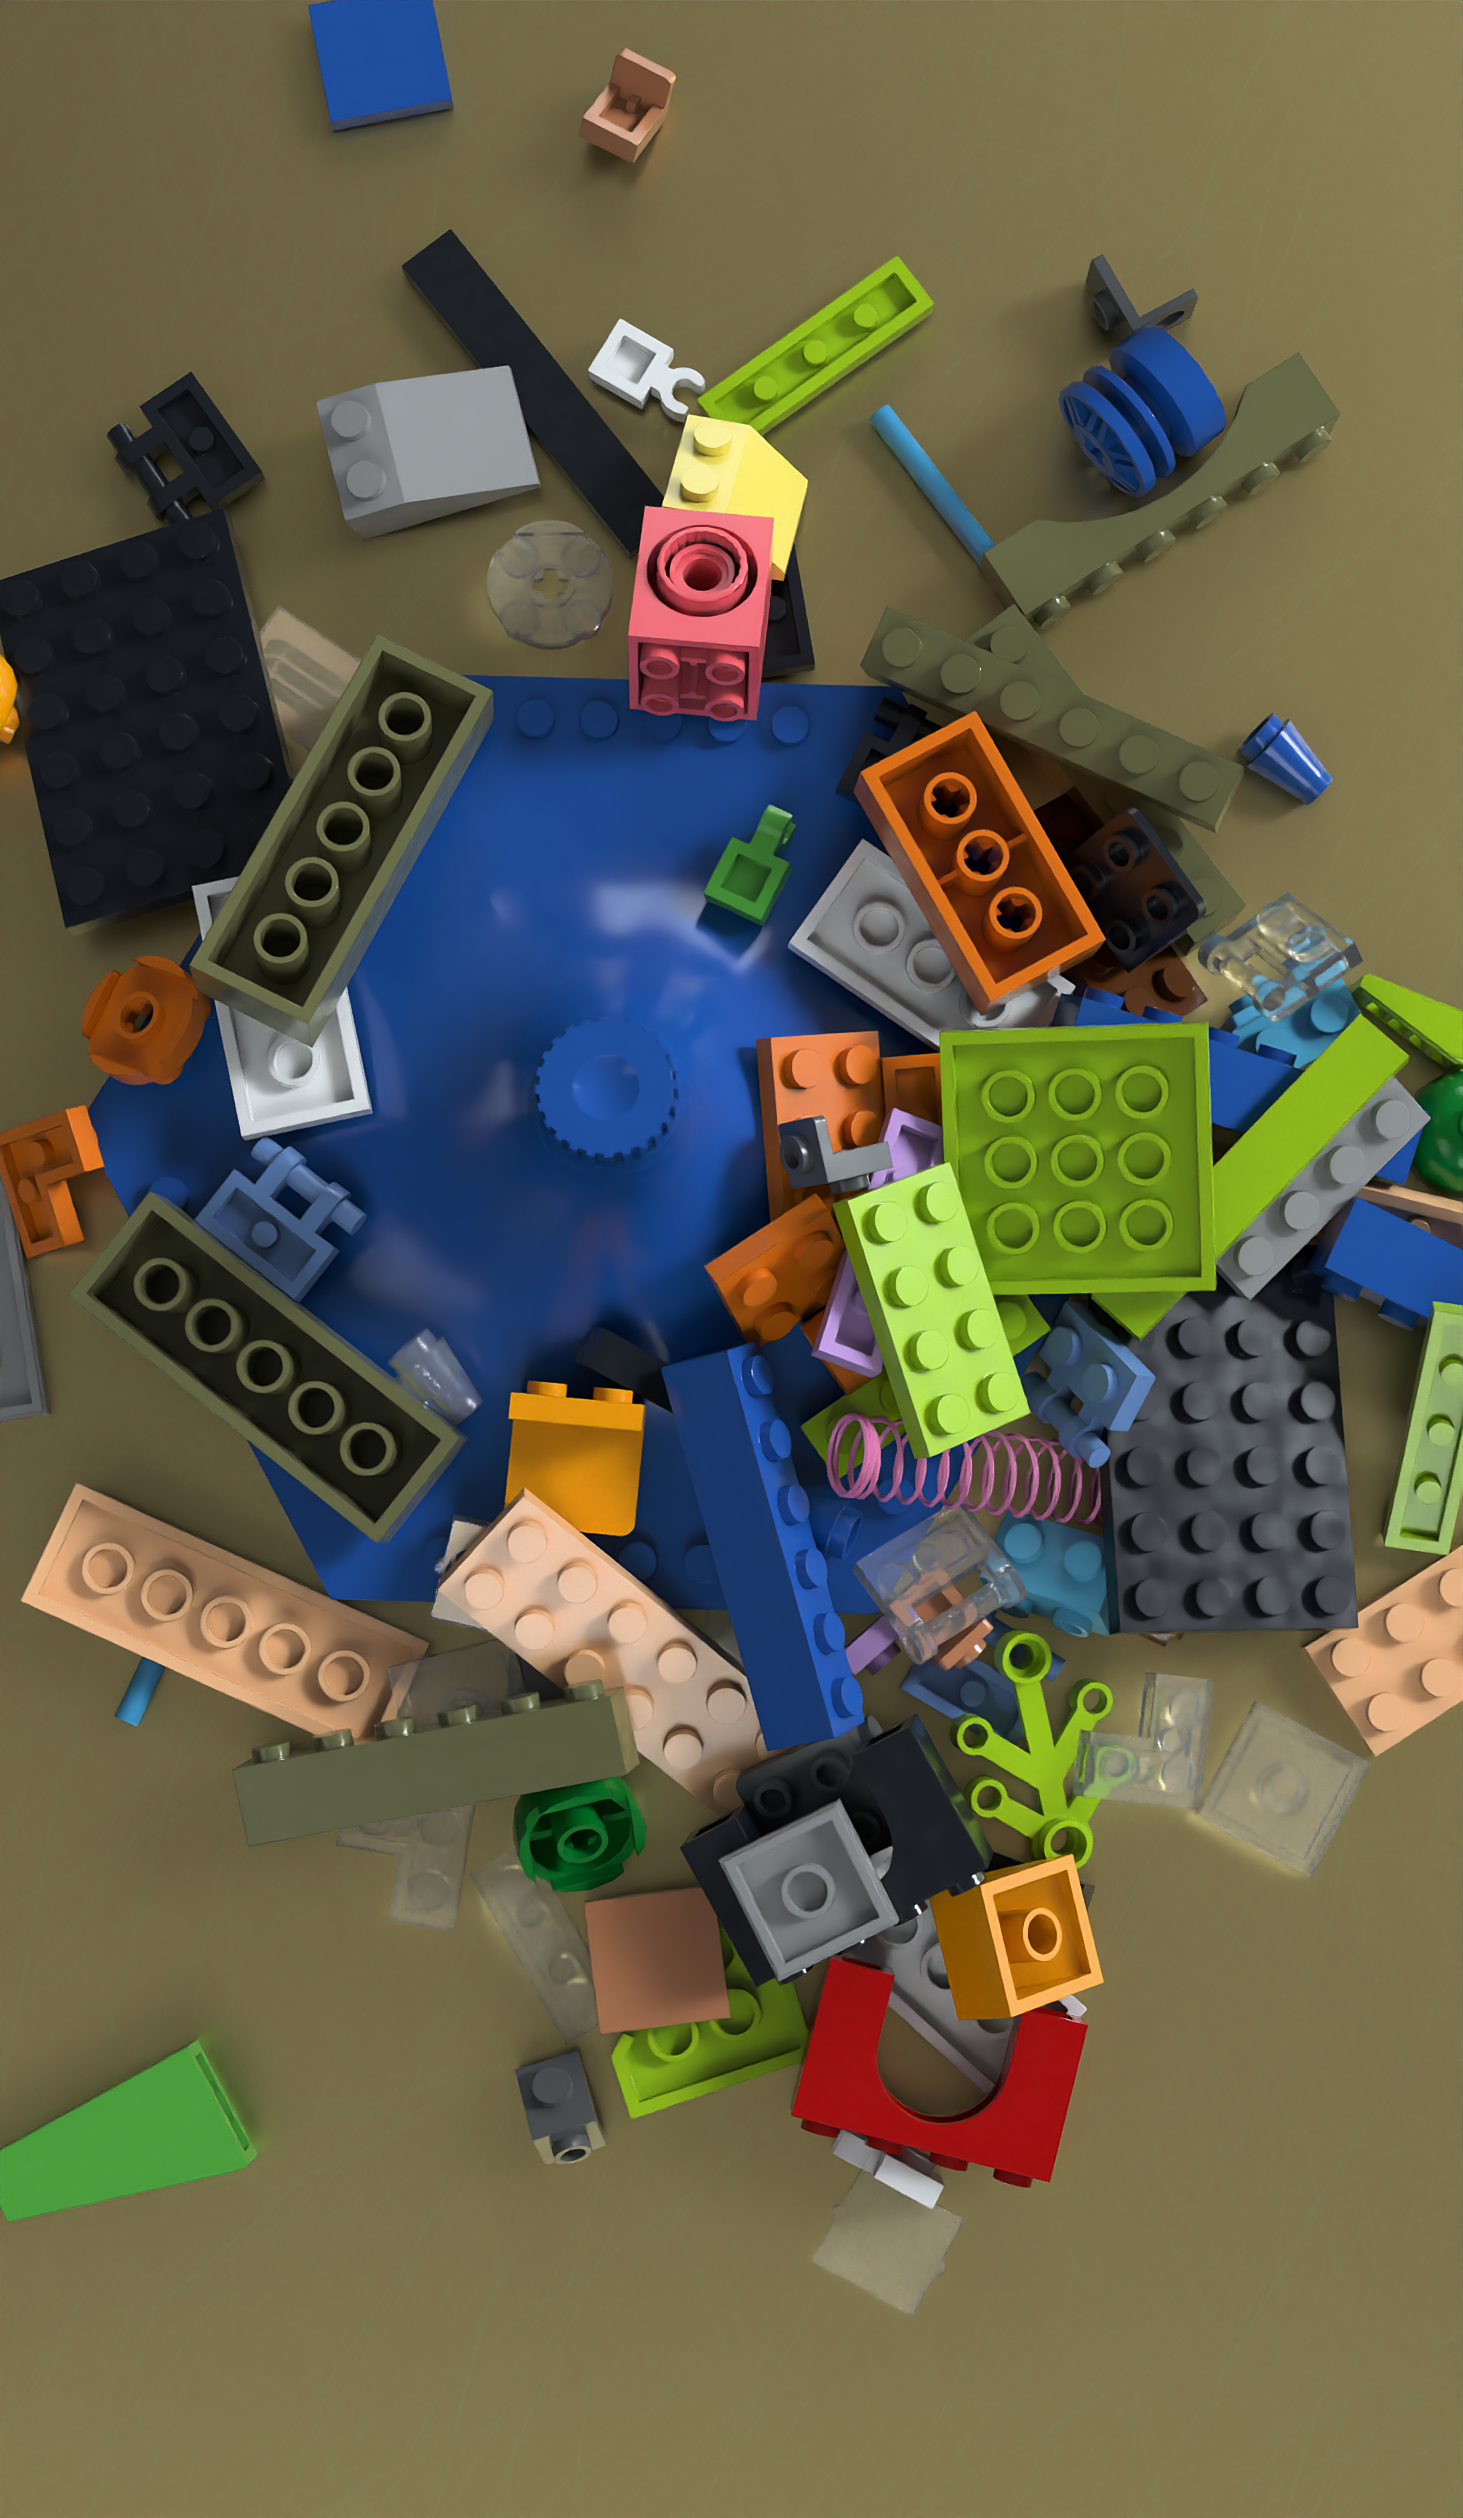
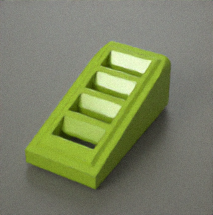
M1369 973L1364 974L1353 984L1350 993L1354 1000L1445 1070L1456 1072L1463 1069L1462 1010Z

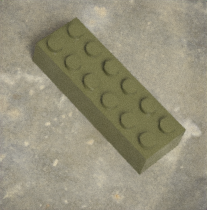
M378 634L375 636L189 964L197 991L313 1048L494 721L492 690Z
M151 1191L68 1294L72 1300L376 1543L389 1542L470 1440L299 1302L289 1297L195 1222L191 1216L172 1201Z

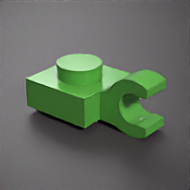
M769 804L750 844L731 837L703 892L706 901L764 926L792 872L790 863L778 857L786 850L796 831L797 826L791 823L793 815Z

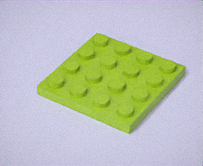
M1209 1021L945 1030L939 1032L944 1163L949 1161L951 1163L993 1295L1216 1290Z

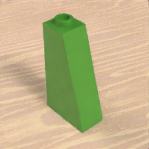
M196 2039L1 2147L0 2209H2L7 2221L12 2222L236 2172L248 2166L258 2154Z

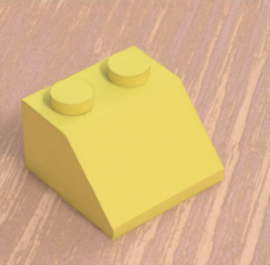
M688 414L662 508L773 517L772 579L784 581L807 493L808 480L750 425Z

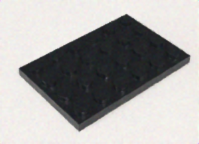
M221 508L1 579L0 637L5 660L13 669L18 684L15 705L65 929L74 936L192 900L194 899L192 886L240 876L292 785L294 776L232 519L226 510Z
M1305 1245L1251 1300L1240 1297L1216 1270L1217 1287L1215 1291H1188L1140 1342L1092 1300L1091 1293H1088L1089 1308L1100 1325L1108 1327L1156 1377L1129 1430L1113 1431L1108 1430L1104 1426L1101 1440L1110 1449L1111 1453L1107 1462L1099 1467L1109 1635L1330 1631L1359 1628L1334 1295L1321 1287L1323 1277L1307 1270L1317 1245Z

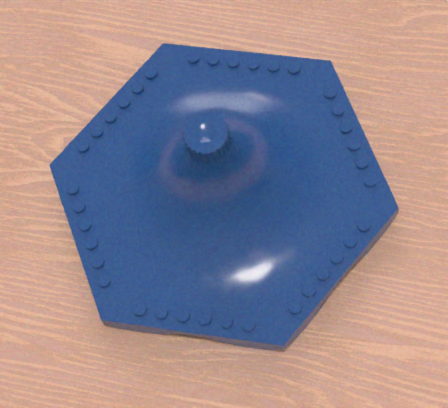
M462 675L493 691L494 721L347 985L373 1113L268 1136L283 1149L291 1146L302 1154L307 1160L305 1164L307 1168L328 1184L332 1182L340 1184L351 1193L350 1201L367 1214L365 1222L353 1235H350L334 1221L328 1224L320 1236L340 1252L299 1303L470 1439L393 1538L385 1543L374 1542L248 1441L331 1599L436 1602L439 1580L442 1577L454 1522L460 1521L488 1528L504 1510L513 1420L508 1419L511 1392L527 1394L528 1381L567 1384V1398L588 1400L593 1399L594 1387L626 1390L575 1363L593 1326L605 1328L669 1365L695 1356L746 1343L739 1334L704 1266L770 1223L756 1039L878 1031L880 1058L938 1053L787 948L794 934L862 839L890 857L864 809L835 794V791L866 731L888 743L890 742L895 731L873 719L885 697L908 708L909 704L902 691L891 686L761 683L757 721L737 719L725 722L715 720L709 716L678 713L659 716L648 713L645 710L629 709V679ZM770 804L792 814L793 819L791 823L795 824L797 828L788 847L778 857L790 863L792 872L765 925L761 926L706 901L703 892L731 837L750 844L759 822ZM969 855L966 866L972 872L978 871L981 875H986L988 869L984 863L974 861L971 855ZM1000 911L1002 915L998 920L999 924L1004 929L1011 928L1014 932H1017L1023 923L1022 919L1019 916L1008 919L1003 911ZM201 932L179 965L191 976L189 964L203 942ZM209 997L211 1012L205 1021L202 1036L193 1053L185 1061L182 1073L176 1080L166 1085H158L155 1082L144 1085H130L117 1081L109 1075L87 1110L92 1127L97 1134L99 1150L105 1165L103 1169L129 1217L151 1191L168 1198L195 1220L234 1169L241 1172L253 1183H256L267 1169L251 1156L254 1146L263 1137L245 1141L241 1136L215 1001L211 997ZM153 1009L139 1028L140 1030H143L150 1023ZM289 1186L284 1188L275 1199L299 1219L302 1218L312 1205ZM1027 1294L1050 1328L1055 1323L1065 1301L1067 1302L1072 1295ZM825 1305L794 1325L784 1337L770 1341L761 1349L763 1356L768 1360L773 1371V1392L781 1421L785 1423L790 1432L792 1441L790 1454L799 1485L807 1492L839 1497L833 1491L829 1482L827 1466L799 1428L802 1424L845 1395V1392L829 1373L822 1361L817 1357L811 1356L813 1348L800 1329L803 1323L824 1310L827 1306ZM1048 1333L1013 1356L1020 1379ZM633 1394L632 1404L647 1406L635 1527L631 1533L625 1536L580 1533L672 1608L728 1610L674 1415ZM905 1432L903 1435L900 1436V1437H901V1441H902V1439L905 1437V1435L907 1434L906 1432ZM977 1437L967 1441L969 1447ZM896 1439L881 1449V1466L876 1484L878 1492L883 1496H887L893 1487V1466L898 1450ZM908 1440L903 1450L904 1469L899 1485L901 1495L904 1498H910L916 1489L915 1471L918 1459L914 1458ZM982 1440L978 1443V1445H977V1446L975 1447V1449L973 1450V1453H972V1455H971V1459L973 1458L974 1454L976 1453L977 1449L979 1448L980 1444L982 1443ZM963 1444L951 1448L949 1452V1477L944 1492L946 1500L960 1479L961 1467L965 1458ZM943 1452L927 1458V1471L922 1488L923 1497L926 1501H933L938 1494L937 1475ZM863 1463L853 1469L854 1484L859 1478ZM847 1473L840 1478L842 1487L849 1491L850 1486ZM870 1481L861 1493H864L868 1489ZM873 1491L865 1499L839 1497L851 1500V1507L863 1512V1521L849 1556L844 1561L833 1556L825 1561L827 1565L826 1583L835 1613L878 1614L942 1509L943 1504L941 1500L933 1507H925L918 1497L910 1505H903L896 1494L889 1501L880 1502ZM467 1550L457 1553L456 1562ZM452 1558L447 1564L445 1574L452 1567Z

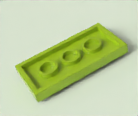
M950 1161L932 1165L833 1203L836 1218L914 1458L935 1456L1030 1414L1031 1412Z

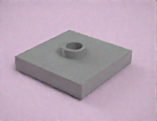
M840 1798L719 1859L721 1867L778 1982L897 1924L900 1920Z

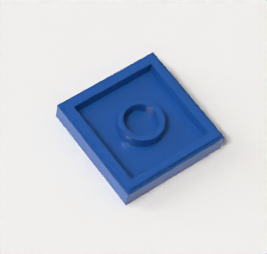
M332 0L308 5L333 131L454 108L433 0Z

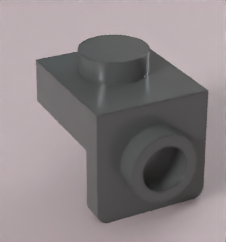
M823 1115L782 1123L778 1127L781 1139L780 1157L785 1170L788 1172L792 1190L829 1183L831 1195L869 1187L868 1173L893 1168L888 1141L833 1152L826 1120Z
M577 2050L515 2070L532 2141L545 2164L553 2162L558 2164L576 2163L590 2156L592 2150L606 2145L604 2132L597 2120L583 2062Z

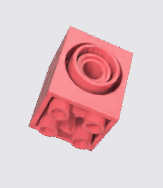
M645 506L628 630L629 709L645 710L648 713L659 716L678 713L709 716L715 720L725 722L737 719L757 721L771 598L773 517Z

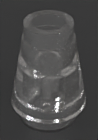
M427 1327L412 1337L387 1362L397 1373L394 1377L395 1381L440 1415L446 1417L454 1426L470 1415L483 1401L481 1396L475 1391L476 1388L443 1335L436 1338Z

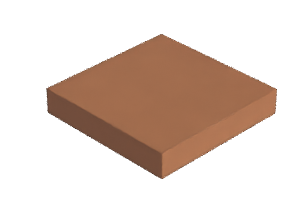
M701 1886L584 1901L600 2035L730 2018L718 1917Z

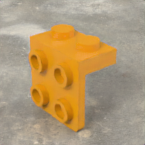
M528 1381L527 1394L511 1392L508 1419L513 1420L504 1509L525 1487L579 1532L625 1536L631 1533L636 1522L647 1406L632 1404L633 1391L594 1387L593 1399L588 1400L567 1398V1384Z

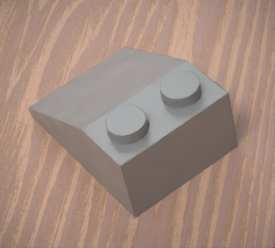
M509 365L374 383L315 401L344 519L364 540L541 487L512 370Z

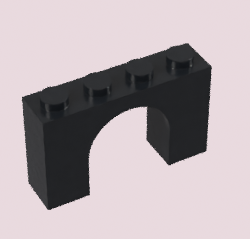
M918 1714L860 1743L852 1759L880 1807L892 1837L893 1850L890 1868L880 1881L900 1919L897 1924L893 1925L895 1927L923 1913L928 1908L925 1902L928 1898L946 1889L951 1897H954L980 1884L986 1878L983 1870L988 1868L994 1852ZM746 1803L691 1832L679 1848L755 1986L758 1987L774 1978L777 1982L778 1980L719 1862L722 1856L765 1836ZM870 1937L836 1953L835 1955L841 1956L856 1949L857 1947L865 1943ZM813 1965L779 1981V1986L801 1977L811 1970Z

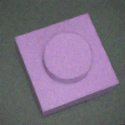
M887 1612L879 1616L844 1647L851 1672L854 1675L865 1667L873 1676L901 1652V1649L894 1641L904 1631Z

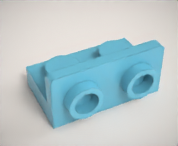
M1314 956L1283 975L1288 983L1286 986L1268 996L1262 987H1259L1230 1004L1228 1007L1233 1016L1228 1018L1220 1029L1240 1036L1237 1045L1238 1049L1257 1054L1259 1045L1263 1044L1295 1054L1297 1058L1294 1067L1301 1069L1315 1061L1360 1013L1362 1015L1363 1013L1339 974L1344 966L1338 956L1321 965L1317 956Z

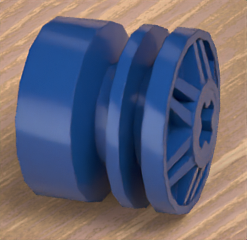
M1153 324L1142 325L1111 350L1109 356L1111 371L1101 365L1091 366L1085 371L1083 380L1070 383L1060 392L1058 399L1062 416L1084 453L1110 482L1131 497H1143L1154 488L1156 478H1166L1173 472L1176 465L1173 451L1183 457L1193 456L1222 433L1227 423L1224 407L1214 386L1200 365L1178 341L1166 331Z

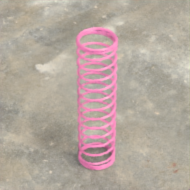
M847 1413L837 1422L832 1431L827 1449V1476L833 1491L839 1497L865 1499L873 1491L880 1502H887L896 1494L903 1505H910L918 1497L925 1507H933L941 1500L947 1510H955L963 1503L967 1510L973 1513H977L985 1506L992 1515H1000L1007 1509L1014 1518H1022L1029 1511L1035 1520H1044L1051 1514L1057 1523H1065L1073 1517L1079 1525H1088L1094 1520L1100 1528H1103L1102 1521L1097 1516L1099 1512L1102 1517L1099 1467L1096 1468L1089 1492L1092 1514L1087 1519H1080L1076 1514L1083 1490L1081 1464L1084 1459L1082 1457L1080 1459L1073 1457L1075 1467L1071 1474L1068 1488L1070 1512L1065 1517L1058 1516L1055 1513L1054 1508L1057 1504L1061 1488L1059 1463L1068 1452L1064 1448L1057 1457L1052 1446L1061 1445L1059 1439H1052L1048 1442L1042 1436H1031L1026 1439L1018 1433H1009L1004 1436L998 1431H989L978 1436L970 1447L967 1441L962 1443L965 1458L960 1473V1498L955 1504L947 1502L944 1495L949 1477V1452L951 1448L943 1452L937 1475L938 1494L933 1501H926L922 1493L927 1471V1458H918L915 1471V1492L910 1498H904L901 1495L899 1485L904 1469L903 1450L909 1439L906 1434L901 1441V1437L896 1429L898 1425L904 1426L902 1419L892 1422L885 1416H875L869 1419L862 1413ZM853 1420H857L861 1425V1429L857 1433L850 1450L848 1460L850 1490L846 1491L842 1487L839 1478V1447L848 1425ZM885 1423L887 1428L878 1438L873 1424ZM892 1430L898 1449L893 1466V1487L887 1496H883L878 1492L876 1483L881 1466V1447L884 1439ZM862 1435H864L863 1465L859 1478L854 1484L853 1465L856 1450ZM986 1437H997L999 1439L992 1450ZM982 1440L988 1457L981 1480L983 1499L978 1506H971L966 1497L972 1478L971 1455L975 1447ZM1008 1440H1019L1021 1443L1013 1451ZM1031 1442L1043 1445L1036 1454L1030 1445ZM1004 1443L1010 1459L1003 1482L1005 1502L999 1509H993L988 1500L994 1482L993 1458L996 1451ZM1026 1446L1032 1461L1025 1483V1501L1027 1505L1022 1511H1015L1010 1503L1014 1496L1017 1482L1015 1460L1019 1452ZM1048 1449L1054 1463L1047 1483L1048 1510L1044 1514H1037L1032 1506L1036 1499L1039 1485L1037 1462L1042 1453ZM1033 1476V1486L1031 1491V1481ZM1055 1476V1489L1052 1498V1487ZM1077 1476V1491L1074 1501L1073 1491ZM870 1481L868 1489L864 1493H861ZM1095 1490H1096V1499H1097L1096 1506H1095Z

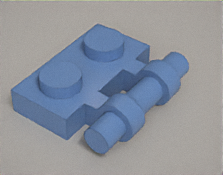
M264 1136L258 1141L251 1152V1156L267 1168L258 1181L253 1183L241 1172L234 1169L194 1221L289 1297L300 1302L340 1252L321 1237V1233L328 1224L334 1221L350 1235H353L363 1225L367 1214L350 1201L351 1193L337 1182L328 1184L305 1166L306 1158L293 1147L288 1146L283 1149L270 1137ZM288 1186L312 1204L301 1219L275 1200L283 1189Z
M1065 1301L1039 1353V1356L1052 1369L1047 1381L1039 1372L1033 1371L1027 1373L1021 1379L1024 1394L1028 1398L1029 1409L1038 1420L1045 1424L1051 1423L1059 1432V1442L1071 1456L1076 1458L1082 1457L1090 1467L1097 1468L1106 1463L1111 1454L1110 1449L1101 1440L1104 1426L1108 1430L1128 1431L1156 1377L1108 1327L1100 1325L1091 1309L1085 1303ZM1075 1395L1084 1403L1078 1414L1070 1407Z
M967 1601L977 1614L984 1616L993 1626L992 1631L983 1638L988 1644L996 1647L997 1642L1004 1634L1015 1630L995 1618L997 1611L981 1601L977 1606ZM1018 1644L1012 1648L1010 1652V1657L1013 1658L1011 1661L1012 1666H1017L1024 1661L1026 1657L1024 1644ZM920 1651L899 1688L952 1720L965 1713L976 1714L990 1723L995 1734L1015 1746L1018 1745L1023 1737V1731L1011 1680L1005 1678L1000 1672L977 1658L960 1669L952 1666L949 1670L944 1671L931 1664ZM1051 1651V1666L1044 1677L1053 1682L1066 1660ZM972 1724L967 1727V1729L980 1736L978 1724Z

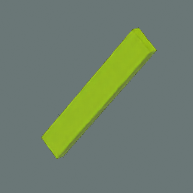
M1361 1013L1213 1166L1216 1262L1408 1063L1410 1056ZM1188 1291L1091 1293V1299L1140 1342Z

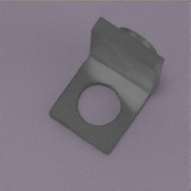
M1103 254L1091 260L1086 278V284L1093 294L1090 297V304L1096 319L1106 331L1113 328L1120 342L1124 341L1142 325L1153 324L1164 331H1168L1190 319L1199 297L1193 288L1139 317Z

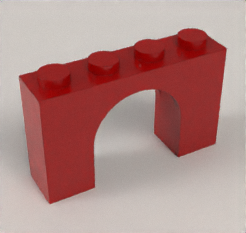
M834 1954L828 1957L790 2105L791 2116L802 2119L801 2128L808 2132L831 2138H839L841 2129L866 2135L864 2143L866 2146L891 2154L902 2155L905 2145L929 2151V2161L931 2163L953 2170L967 2171L969 2162L994 2168L992 2176L994 2179L1014 2186L1031 2188L1033 2179L1050 2183L1088 2028L1083 2018L1044 2007H1038L1014 2016L1002 2069L997 2081L988 2094L975 2105L957 2113L947 2115L926 2114L907 2107L895 2098L883 2083L877 2068L878 2042L895 1977L892 1968L842 1955L836 1956Z

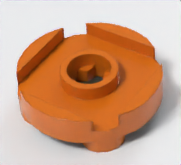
M142 956L133 959L138 964L137 966L127 969L122 974L113 970L97 984L84 1008L81 1021L82 1035L89 1039L91 1053L87 1052L92 1063L115 1080L130 1085H144L150 1082L166 1085L179 1077L185 1061L195 1050L202 1036L205 1021L211 1012V1001L207 995L195 989L192 976L173 961L160 956ZM153 1009V1016L147 1027L140 1030L134 1025L139 1015L148 1016Z

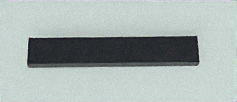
M451 229L404 263L402 265L403 274L479 369L509 365L512 370L526 429L630 559L639 553L645 506L662 508L664 496Z

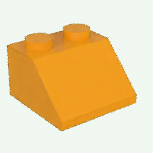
M1073 1854L1060 1855L985 1872L986 1878L980 1884L960 1895L951 1897L946 1889L929 1898L958 2021L1014 2017L1104 1983Z

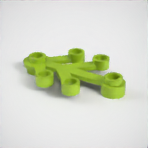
M1023 1629L1012 1630L1004 1634L997 1642L994 1650V1662L1000 1674L1012 1681L1027 1752L995 1734L987 1720L972 1713L962 1714L953 1721L950 1727V1740L958 1750L971 1756L982 1755L1035 1787L1041 1814L1007 1797L1005 1787L999 1781L986 1775L972 1778L965 1786L963 1797L972 1812L984 1818L995 1817L1029 1837L1030 1853L1034 1861L1073 1854L1076 1869L1078 1870L1088 1861L1093 1849V1834L1088 1822L1110 1783L1123 1775L1127 1765L1126 1755L1119 1746L1109 1741H1094L1087 1746L1083 1753L1082 1762L1087 1773L1068 1803L1066 1802L1062 1782L1097 1721L1106 1717L1111 1711L1113 1695L1105 1684L1094 1679L1086 1678L1076 1682L1069 1693V1703L1072 1711L1053 1742L1040 1680L1048 1673L1051 1666L1052 1654L1050 1647L1042 1637ZM1018 1644H1024L1026 1648L1024 1661L1017 1666H1012L1009 1659L1012 1648ZM1091 1689H1097L1099 1693L1097 1705L1091 1710H1085L1083 1706L1085 1694ZM972 1724H978L980 1727L979 1739L972 1745H965L963 1741L965 1729ZM1110 1750L1113 1758L1112 1763L1107 1770L1099 1772L1097 1769V1759L1101 1753ZM992 1786L994 1790L992 1802L985 1807H979L977 1803L978 1793L982 1788ZM1065 1830L1067 1834L1066 1844L1061 1849L1053 1851L1051 1848L1052 1837L1057 1831Z

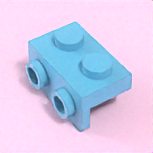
M1007 1510L979 1576L990 1597L993 1599V1605L999 1610L1018 1618H1028L1030 1612L1050 1618L1056 1627L1075 1636L1087 1637L1090 1631L1110 1636L1103 1537L1046 1519L1035 1520L1029 1514H1025L1022 1518H1014Z

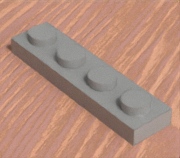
M1395 1076L1216 1262L1217 1272L1240 1297L1251 1300L1431 1119Z

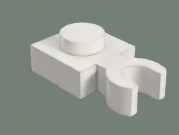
M622 319L618 320L588 369V378L640 409H643L651 395L660 399L663 411L670 418L680 422L687 420L689 408L674 399V392L681 387H688L702 395L705 390V380L697 371L686 367L674 370L668 367L674 358L672 348Z
M844 2129L840 2130L839 2138H836L832 2145L834 2149L833 2154L852 2165L870 2172L877 2180L933 2209L944 2188V2183L941 2175L933 2171L936 2164L929 2161L927 2154L906 2145L902 2155L879 2151L864 2144L866 2135Z

